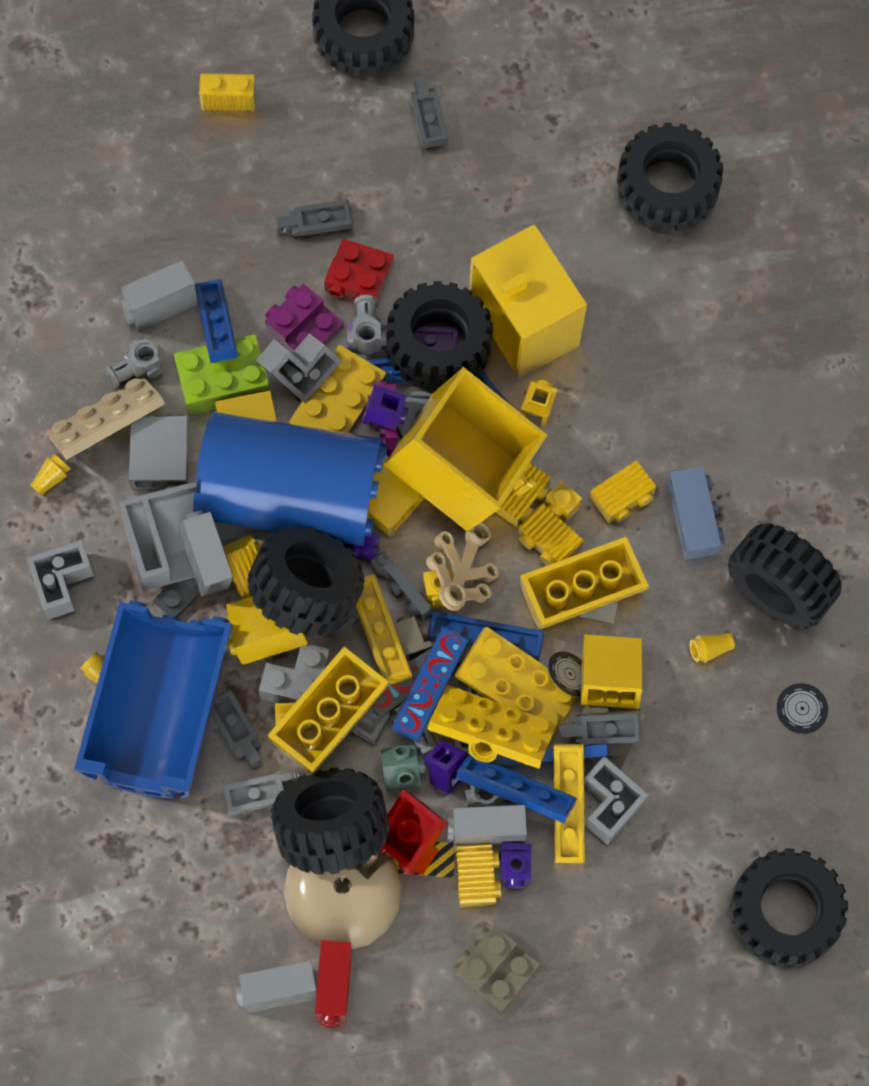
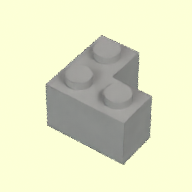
M310 333L293 353L273 339L256 359L261 366L304 403L308 401L342 361Z
M82 540L26 558L47 620L74 612L75 609L67 585L94 576Z
M311 644L300 647L295 669L266 663L259 687L260 699L275 703H296L329 664L330 649Z
M603 757L584 779V787L602 802L588 818L586 827L608 845L646 803L649 796L648 793L606 757Z

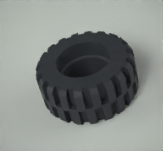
M412 0L314 1V11H312L314 42L317 44L319 54L326 57V62L331 67L337 65L338 71L345 74L347 71H351L353 76L361 77V73L375 76L377 71L382 70L385 73L391 70V64L398 65L403 60V55L408 54L414 38V9ZM365 9L382 15L387 20L388 25L375 35L360 37L343 30L339 22L348 13Z
M672 122L663 123V127H658L657 124L648 126L646 133L644 130H641L635 134L634 140H629L625 146L617 174V192L619 198L623 199L622 205L624 209L628 212L632 210L631 217L637 222L643 220L645 221L644 226L650 229L653 226L660 227V231L668 232L669 228H674L675 231H682L687 224L689 227L697 225L699 219H705L710 214L711 208H714L723 180V163L720 162L721 155L718 149L712 150L713 142L708 137L703 139L701 137L702 132L696 128L691 131L687 129L688 125L680 123L679 127L672 126ZM674 162L685 167L691 173L695 184L683 192L667 193L655 188L647 180L644 172L653 164Z
M433 281V285L427 286L426 282L418 284L415 291L413 288L408 289L404 292L403 298L400 297L395 301L387 319L386 352L387 357L391 359V366L395 371L400 370V377L406 382L412 380L413 386L419 389L422 386L429 387V391L435 392L437 388L441 387L463 367L475 377L480 375L481 370L485 369L491 353L493 322H491L489 309L483 308L484 302L479 296L472 297L473 291L466 287L462 290L458 288L456 283L449 282V285H443L442 281ZM443 322L457 328L463 334L465 341L452 350L434 351L422 346L413 334L419 327L425 324Z
M771 523L754 526L730 555L728 561L729 574L734 578V583L742 590V593L747 598H750L758 608L766 611V614L771 617L774 616L778 621L784 624L788 623L791 627L807 629L816 626L838 599L842 588L837 570L833 569V564L823 556L819 549H815L810 545L809 541L800 538L797 533L791 530L787 531L784 527L774 526Z
M292 526L289 529L283 528L270 534L265 539L250 568L247 581L249 584V594L253 597L254 605L257 609L262 610V615L267 620H273L275 626L281 629L282 627L289 629L290 633L296 635L304 633L305 636L313 637L316 634L319 636L330 634L339 630L343 624L347 623L363 593L365 579L359 560L354 559L353 551L350 548L346 549L341 540L338 538L336 540L333 539L325 531L317 532L312 527L301 529L300 526ZM294 575L304 577L318 587L308 585L297 579Z
M336 767L329 768L327 771L320 769L316 770L313 775L307 776L304 774L298 777L296 782L291 781L284 789L285 791H280L272 805L271 820L279 852L286 859L287 863L306 873L312 871L314 874L323 875L324 872L336 874L340 870L347 869L349 871L356 868V865L359 863L364 864L368 862L371 855H376L381 850L390 830L383 793L378 783L361 771L356 773L350 768L339 770Z
M785 848L783 852H778L777 850L770 851L766 856L758 857L746 868L733 889L734 893L730 900V907H732L730 919L731 924L736 926L735 934L738 940L743 939L746 943L744 948L750 954L754 951L759 955L758 959L764 963L769 960L774 962V966L784 967L785 965H791L792 968L800 967L807 962L811 963L825 954L841 936L842 929L846 925L847 918L845 913L848 911V901L844 900L843 897L846 893L844 884H838L836 878L839 875L834 869L829 871L824 866L826 861L820 857L817 860L811 858L810 852L802 850L801 853H795L794 848ZM777 882H791L807 891L816 909L814 922L808 930L798 935H788L777 931L767 922L761 909V900L764 892L771 885Z

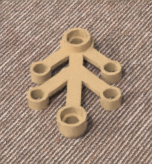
M483 522L470 531H466L465 540L467 544L461 559H459L455 549L454 538L449 532L443 531L435 537L434 543L436 547L446 554L454 574L453 580H451L446 569V559L442 553L433 552L426 559L428 568L436 571L442 585L439 590V598L442 604L449 610H460L465 605V601L475 600L478 603H484L491 597V589L484 583L477 585L475 588L465 589L463 587L466 581L482 579L490 583L499 576L497 566L492 563H487L484 567L470 569L478 547L485 544L491 537L488 526Z

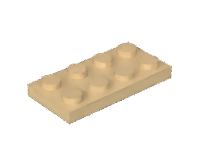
M144 377L130 380L122 389L104 395L99 402L92 406H85L79 409L76 415L67 420L56 422L46 433L54 446L67 460L163 406L165 403L161 395Z

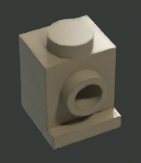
M412 614L402 616L396 620L397 623H394V627L407 662L414 660L432 648L430 641L424 643L428 638L423 624L417 625L416 619Z

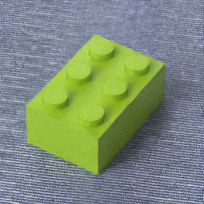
M256 334L235 339L238 358L210 363L207 346L173 353L189 416L216 410L215 401L269 391L265 368L256 361L261 355Z

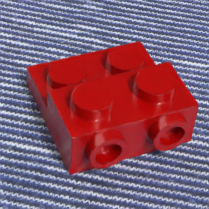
M342 238L337 254L332 259L324 280L325 291H328L330 295L337 298H343L344 296L354 300L361 295H372L379 300L394 261V254Z
M403 789L387 814L390 830L380 852L390 859L396 858L400 862L398 867L406 873L413 875L416 872L423 875L439 851L434 845L449 822L411 792Z

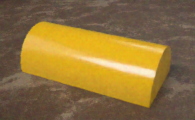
M627 536L520 575L521 587L527 606L540 630L641 593L649 588Z
M343 647L267 736L290 760L313 775L390 684L346 647Z

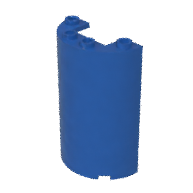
M212 412V417H209L198 461L196 474L197 491L194 492L193 512L202 511L203 514L211 512L214 522L273 532L283 528L289 529L292 526H300L301 529L312 527L317 532L325 531L329 533L330 537L335 540L338 538L343 543L364 546L365 537H371L373 519H369V505L371 498H376L379 481H374L375 474L382 471L383 460L386 459L388 443H383L381 438Z
M131 600L129 604L119 602L74 769L92 780H97V776H99L106 782V785L133 793L175 799L176 793H180L179 797H188L227 650L232 623L228 619L214 616L213 619L203 618V622L190 620V623L179 621V618L172 615H162V618L153 616L148 607H146V604L139 601Z

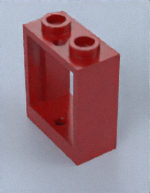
M321 940L315 1017L316 1022L322 1023V1027L340 1028V1023L346 1024L352 959L351 942Z

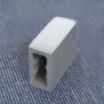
M183 260L121 287L123 298L120 299V302L124 309L122 310L127 323L129 325L134 324L138 332L198 305L195 284Z
M148 413L131 423L129 482L131 489H166L169 486L172 488L188 484V417L179 413H169L166 416H155Z
M196 511L186 515V520L182 521L179 533L201 597L228 589L233 576L211 512L203 514L202 511Z
M525 805L453 808L452 817H447V822H449L447 825V841H453V849H456V845L492 843V848L501 847L502 843H525L527 835Z
M311 960L240 974V983L234 984L239 1007L244 1006L247 1013L316 1000L317 992Z

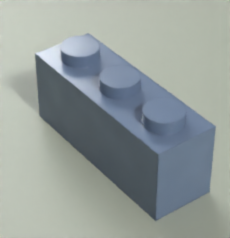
M703 466L671 471L667 483L685 560L719 554L721 544H724L725 540L721 527H717L715 519L718 518V508L716 501H711L709 493L712 491L710 475H705Z

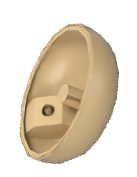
M380 851L376 855H371L368 862L364 864L359 863L356 865V868L349 871L347 869L340 870L336 874L324 872L323 875L314 874L312 871L306 873L290 865L287 870L284 887V898L289 918L302 936L318 946L321 945V940L351 942L352 949L368 946L387 932L399 913L402 885L397 865L393 859L383 855Z

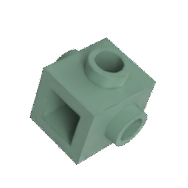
M415 744L400 745L380 750L386 790L406 789L421 785L420 773H425L423 755L417 756Z

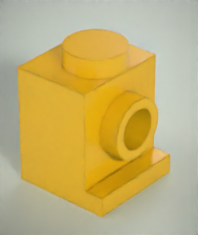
M560 480L546 495L544 505L567 524L580 510L582 497Z

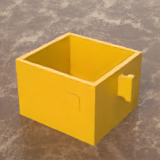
M535 224L471 258L469 290L473 291L472 297L479 296L484 302L483 308L489 309L491 322H493L492 340L517 379L580 346L587 304Z
M463 367L432 393L430 399L384 463V466L468 532L500 509L512 489L520 497L534 486L536 481L532 477L528 478L523 472L547 437V434Z

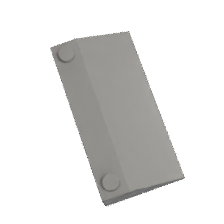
M197 481L118 501L142 591L195 578L179 532L182 521L186 520L185 516L193 513L194 492L197 491ZM214 522L222 547L250 534L255 541L260 540L264 543L270 534L275 533L273 531Z

